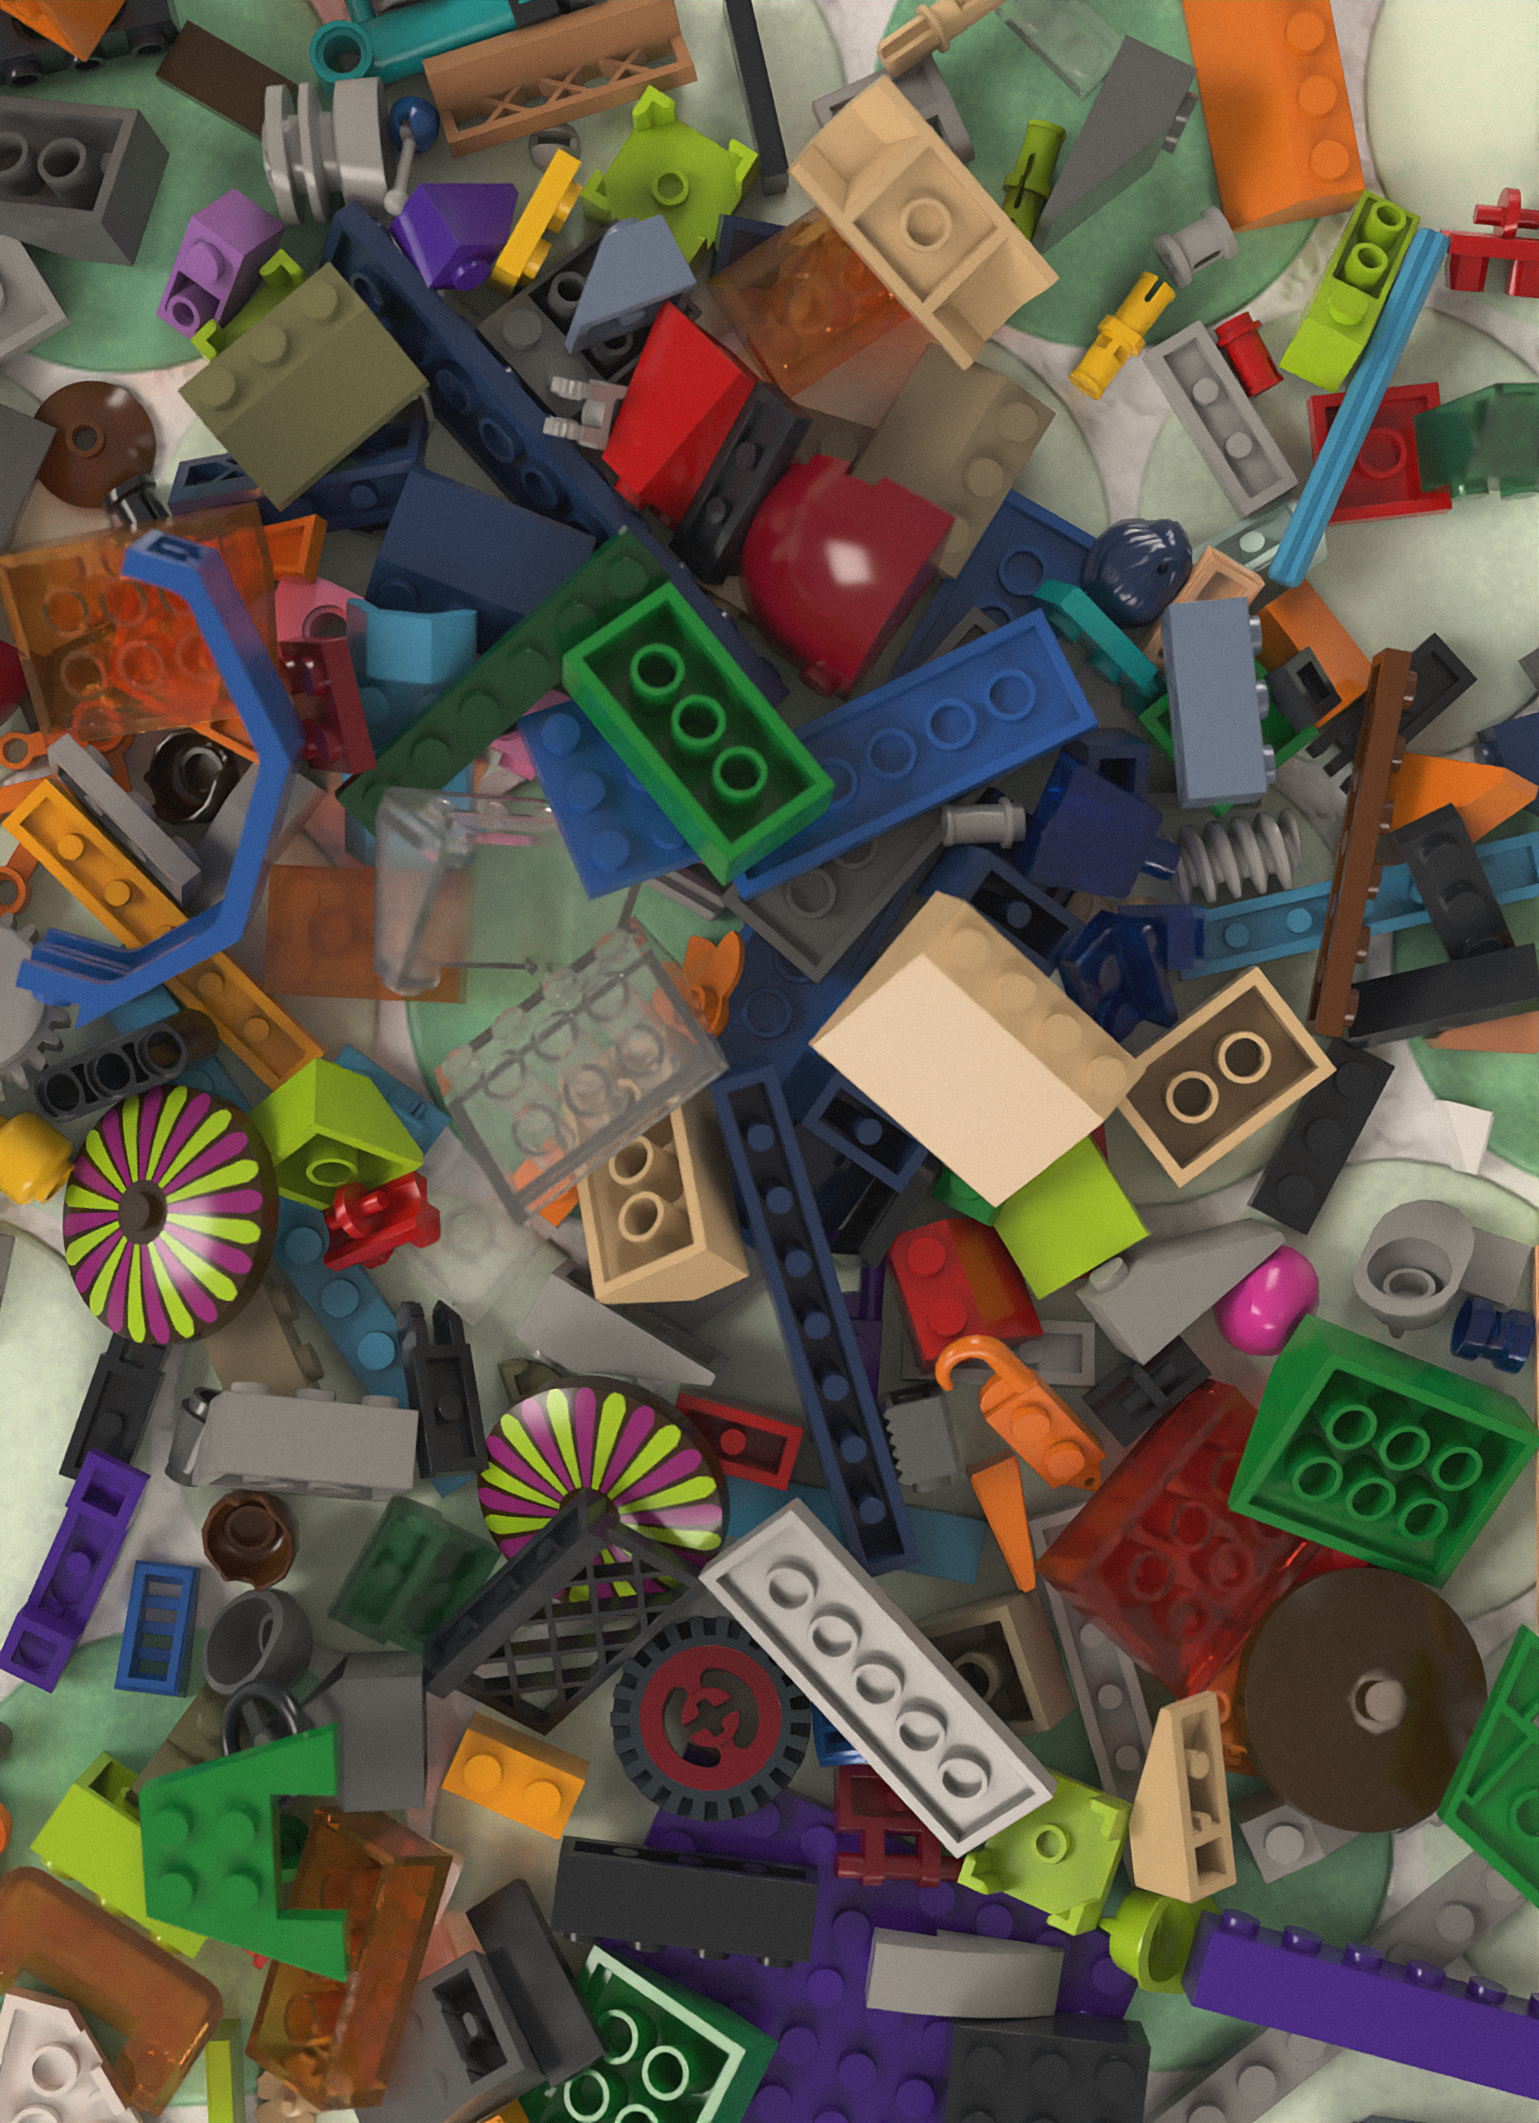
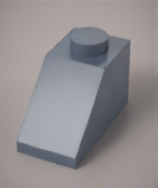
M662 214L641 222L635 217L622 220L609 228L604 234L564 343L570 355L653 324L658 310L666 300H669L682 312L685 311L697 281Z

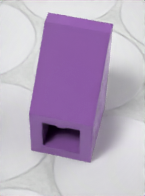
M235 188L191 216L156 315L188 339H191L211 319H214L223 329L242 310L263 281L259 271L276 253L286 228L285 225Z

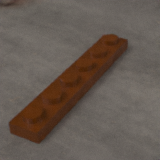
M1385 648L1374 655L1372 659L1304 1027L1313 1036L1341 1038L1343 1027L1350 1028L1357 1013L1359 992L1357 989H1351L1355 963L1363 964L1368 952L1371 933L1370 926L1362 925L1366 901L1375 900L1381 883L1382 863L1374 861L1378 836H1387L1394 812V800L1386 798L1390 772L1396 774L1399 772L1405 753L1406 737L1405 735L1397 734L1402 709H1410L1417 688V672L1409 670L1412 652Z

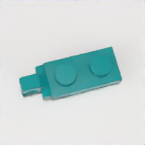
M1046 579L1034 593L1033 597L1048 611L1045 618L1051 630L1069 644L1077 641L1090 654L1084 661L1087 667L1111 686L1117 685L1122 688V707L1136 717H1139L1167 693L1166 683L1156 673L1159 669L1079 587L1054 579Z

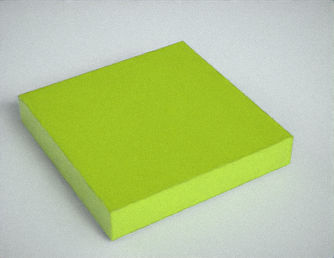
M1090 1133L1006 1200L993 1225L1038 1301L1151 1234Z

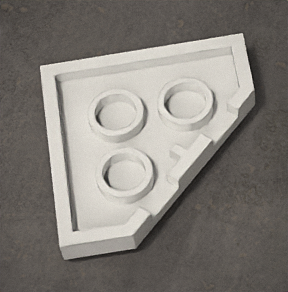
M12 1985L6 1993L0 2014V2123H144L75 2002Z

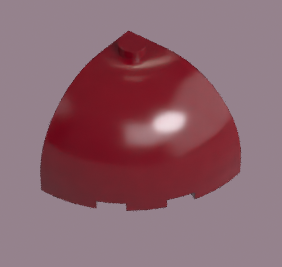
M814 454L808 464H800L802 460L794 455L785 473L769 491L751 522L742 551L738 556L739 586L748 614L758 632L780 657L800 671L798 677L801 682L814 693L824 698H830L833 694L846 703L933 582L956 518L916 492L885 476L881 478L878 484L874 485L850 476L854 469L851 462L831 456Z

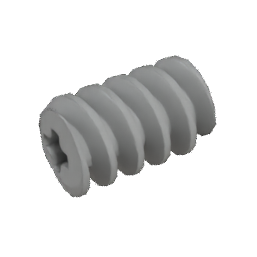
M1290 808L1281 810L1277 824L1273 816L1267 811L1256 814L1252 829L1244 817L1237 816L1231 818L1227 834L1217 820L1209 821L1205 824L1202 839L1192 825H1185L1180 828L1177 844L1167 829L1160 831V849L1165 876L1170 890L1176 892L1183 907L1191 906L1193 888L1199 886L1208 903L1216 902L1218 885L1222 882L1226 883L1234 899L1240 898L1245 878H1251L1258 894H1264L1267 892L1269 874L1274 873L1284 890L1291 889L1294 870L1299 869L1301 863L1300 836L1296 819Z

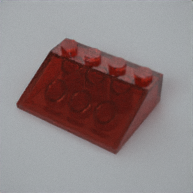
M1210 1378L1204 1380L1147 1430L1033 1566L1077 1612L1179 1701L1204 1692L1247 1640L1264 1611L1291 1586L1323 1546L1322 1544L1230 1510L1227 1501L1258 1411L1235 1386Z

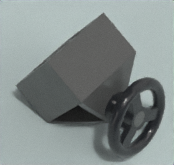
M423 1650L348 1653L301 1704L285 1687L268 1679H254L246 1682L236 1689L227 1702L220 1729L222 1757L241 1751L240 1727L243 1715L251 1732L250 1748L340 1721L342 1786L337 1795H330L344 1812L424 1809L428 1781L427 1700L426 1690L423 1689ZM261 1699L271 1702L281 1714L267 1717ZM278 1794V1812L294 1805L302 1795Z

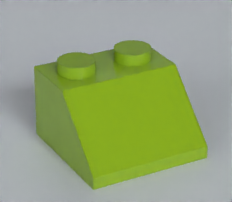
M317 1057L247 1113V1116L262 1135L275 1167L279 1195L322 1211L334 1205V1194L340 1186L356 1181L363 1184L368 1190H371L413 1172L424 1164L423 1152L372 1080L347 1070L337 1063L325 1061Z

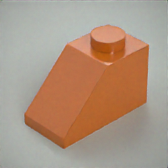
M1405 752L1399 772L1397 774L1391 773L1389 777L1386 798L1394 800V812L1389 832L1392 833V831L1452 802L1463 820L1471 842L1474 843L1535 800L1539 786L1503 767Z

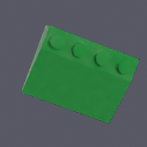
M1306 1313L1273 1365L1227 1504L1231 1511L1442 1590L1538 1449L1539 1430L1515 1397Z
M594 1944L577 1978V1982L613 2053L561 2087L552 2088L549 2081L546 2080L519 2096L518 2101L525 2111L529 2122L740 2123L779 2042L728 2007L602 1944Z

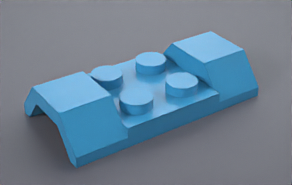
M349 598L346 601V639L373 754L378 752L476 662L477 610L463 609L424 614L378 609L363 599ZM474 760L382 844L345 809V851L366 866L431 872L469 864L472 860ZM342 773V784L352 774Z

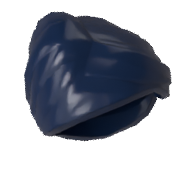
M1121 519L1108 527L1095 540L1086 555L1081 570L1083 585L1087 591L1086 595L1120 630L1146 626L1156 621L1188 581L1192 570V547L1186 531L1178 521H1172L1171 519Z

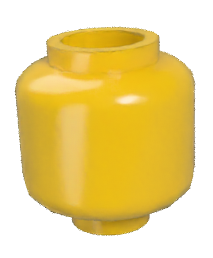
M32 1110L21 1112L10 1120L5 1115L0 1114V1191L19 1205H27L36 1200L43 1205L46 1204L66 1184L70 1172L76 1166L70 1161L74 1151L71 1141Z

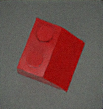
M974 1218L943 1219L899 1233L885 1254V1272L922 1376L935 1372V1365L939 1355L951 1343L962 1337L972 1335L991 1336L1004 1343L1008 1348L1043 1337L1044 1333L1023 1275L994 1226L990 1227ZM967 1358V1359L961 1360V1361L958 1362L956 1365L961 1364V1363H964V1362H967V1361H970V1360H974V1359H977V1358Z

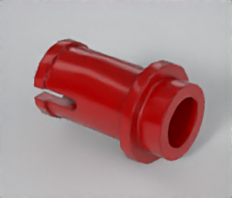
M1245 312L1216 328L1214 332L1219 340L1215 345L1219 351L1224 349L1246 392L1245 394L1248 399H1251L1284 381V377L1279 373L1258 332L1263 326L1261 321L1253 322L1249 312Z

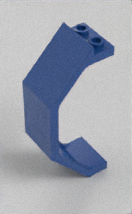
M154 529L127 547L121 575L172 590L182 596L189 604L257 751L259 772L223 900L149 943L132 949L117 947L49 927L44 942L39 940L34 945L30 960L24 958L21 961L15 987L32 991V996L36 1000L47 1005L68 1007L72 1003L80 1005L75 1030L242 939L262 901L308 736L219 551Z

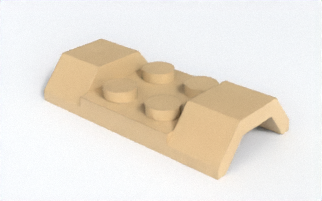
M886 74L882 75L854 97L803 147L787 170L788 174L830 220L829 223L908 313L922 324L963 371H966L975 362L985 341L1023 304L1050 288L1060 278Z

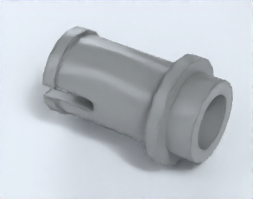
M1007 796L1000 797L998 803L958 806L945 804L941 808L940 825L944 846L999 842L1003 849L1011 848L1013 842L1024 840L1026 824L1023 804L1021 802L1011 803L1010 798Z

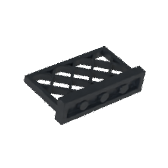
M585 1487L423 1642V1689L443 1700L456 1689L546 1736L707 1588L698 1578L702 1568L607 1514L606 1498ZM609 1542L632 1554V1561L594 1565L593 1559ZM671 1576L680 1581L672 1591L644 1594L643 1579ZM635 1580L637 1595L598 1598L597 1584ZM589 1586L590 1600L553 1604L552 1597L562 1588ZM639 1613L640 1620L631 1629L603 1632L601 1618ZM593 1619L595 1633L557 1636L556 1623ZM547 1624L549 1638L512 1642L511 1636L520 1627ZM598 1652L599 1658L591 1666L562 1669L561 1656ZM552 1657L554 1671L517 1675L515 1661ZM507 1662L509 1676L482 1678L473 1672L480 1665ZM557 1689L558 1696L543 1710L521 1699V1693Z

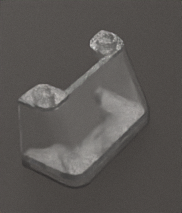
M389 787L384 789L376 815L373 969L382 978V984L387 989L406 996H417L421 993V990L435 988L440 977L439 967L526 970L540 981L539 987L542 991L561 999H573L576 994H604L642 882L589 901L547 799Z

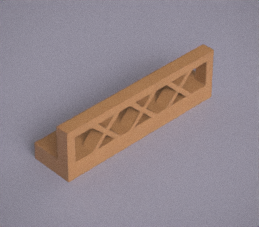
M608 0L422 60L453 159L639 100L649 85L660 92H664L698 81L693 61L681 34L674 0ZM671 54L674 55L676 60L675 63L653 70L644 68L647 62ZM599 77L611 79L606 85L594 89L583 87L587 81ZM544 96L550 98L546 104L531 109L522 107L527 100ZM480 115L489 117L484 124L459 132L455 124Z

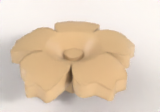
M300 2059L296 2062H287L282 2072L274 2067H267L262 2074L258 2075L256 2079L259 2087L257 2096L264 2100L254 2111V2116L258 2119V2123H284V2121L285 2123H316L317 2116L315 2113L328 2112L330 2108L329 2101L332 2095L325 2088L322 2080L317 2079L310 2082L314 2074V2065Z

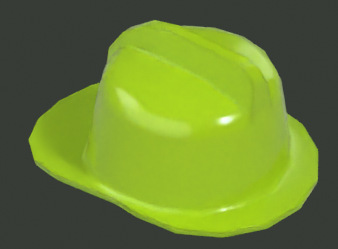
M1138 1888L1130 1891L1123 1899L1115 1917H1100L1098 1925L1110 1934V1956L1113 1963L1137 1979L1141 1989L1150 1993L1178 1995L1185 1993L1181 1980L1201 1911L1204 1910L1220 1915V1911L1213 1898L1209 1896L1196 1902L1188 1903Z

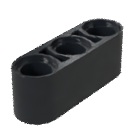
M192 1008L178 1011L46 1068L39 1073L35 1081L34 1095L36 1102L42 1112L50 1119L68 1122L165 1083L214 1058L219 1048L217 1027L212 1019L202 1011ZM173 1036L179 1042L182 1052L175 1045ZM124 1060H125L126 1063L128 1064L130 1072H129L128 1069L126 1068V1066H125V1064H124Z

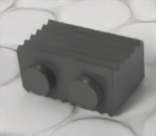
M923 1383L882 1393L877 1401L881 1410L880 1414L884 1422L883 1426L887 1435L889 1452L898 1481L906 1486L912 1484L915 1493L929 1492L951 1485L950 1475L962 1472L963 1467L946 1396L939 1383Z

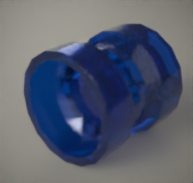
M1470 1295L1461 1305L1455 1319L1450 1339L1451 1355L1472 1362L1478 1358L1490 1360L1493 1368L1516 1375L1524 1366L1532 1347L1535 1334L1534 1315L1515 1309L1504 1313L1495 1310L1492 1302Z

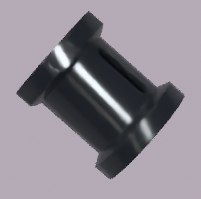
M141 474L123 482L107 494L102 501V506L108 514H116L133 542H136L152 529L181 538L175 521L172 520L154 492L157 483L150 474Z

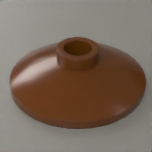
M102 381L72 383L49 396L34 416V419L58 429L38 479L48 491L70 505L87 509L104 508L102 501L114 488L135 476L150 474L153 468L157 443L152 421L137 399L116 385ZM87 429L95 430L97 442L94 447L89 450L78 449V435Z

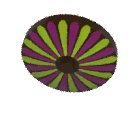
M157 1085L119 1101L97 1121L88 1133L73 1164L76 1166L70 1172L63 1205L62 1228L69 1270L80 1296L90 1311L106 1327L118 1335L135 1342L157 1345H182L196 1342L213 1335L232 1322L251 1301L268 1270L275 1248L279 1224V1191L275 1167L262 1135L247 1114L236 1104L213 1091L183 1085Z
M595 1375L570 1376L548 1381L531 1389L517 1399L502 1415L486 1439L490 1469L477 1475L478 1498L485 1524L494 1542L507 1560H510L585 1487L606 1498L607 1514L702 1569L707 1562L720 1554L725 1543L730 1520L728 1486L720 1462L707 1439L686 1415L659 1395L627 1381ZM609 1542L593 1559L594 1565L632 1561V1554ZM671 1576L643 1579L644 1594L672 1591L680 1581ZM635 1580L597 1584L599 1599L637 1595ZM589 1586L562 1588L552 1598L562 1603L590 1600ZM639 1613L620 1616H637Z

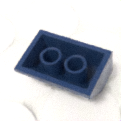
M413 464L378 552L364 600L378 609L424 614L463 609L477 610V653L483 655L591 556L598 537Z

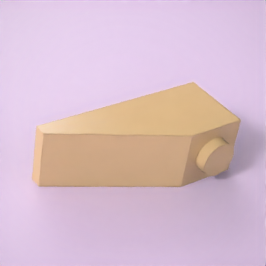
M1208 1690L1160 1709L1128 1822L1135 1886L1188 1903L1196 1902L1237 1883L1217 1693Z

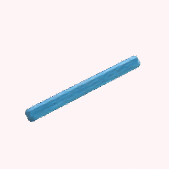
M1421 228L1413 238L1268 570V577L1278 584L1296 589L1304 580L1449 248L1450 242L1448 237L1430 228Z

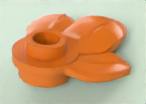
M730 931L719 945L699 936H691L678 984H669L654 994L655 1014L660 1026L663 1024L668 1025L683 1036V1040L688 1044L704 1047L720 1036L728 1024L730 1015L728 999L741 978L745 960L744 942L738 932Z

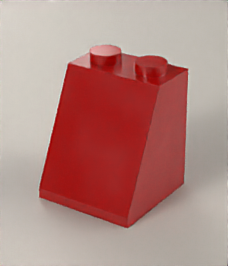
M666 300L658 310L601 458L620 476L613 485L616 490L641 511H644L651 504L648 510L662 524L675 533L756 381L763 380L733 351L669 300Z

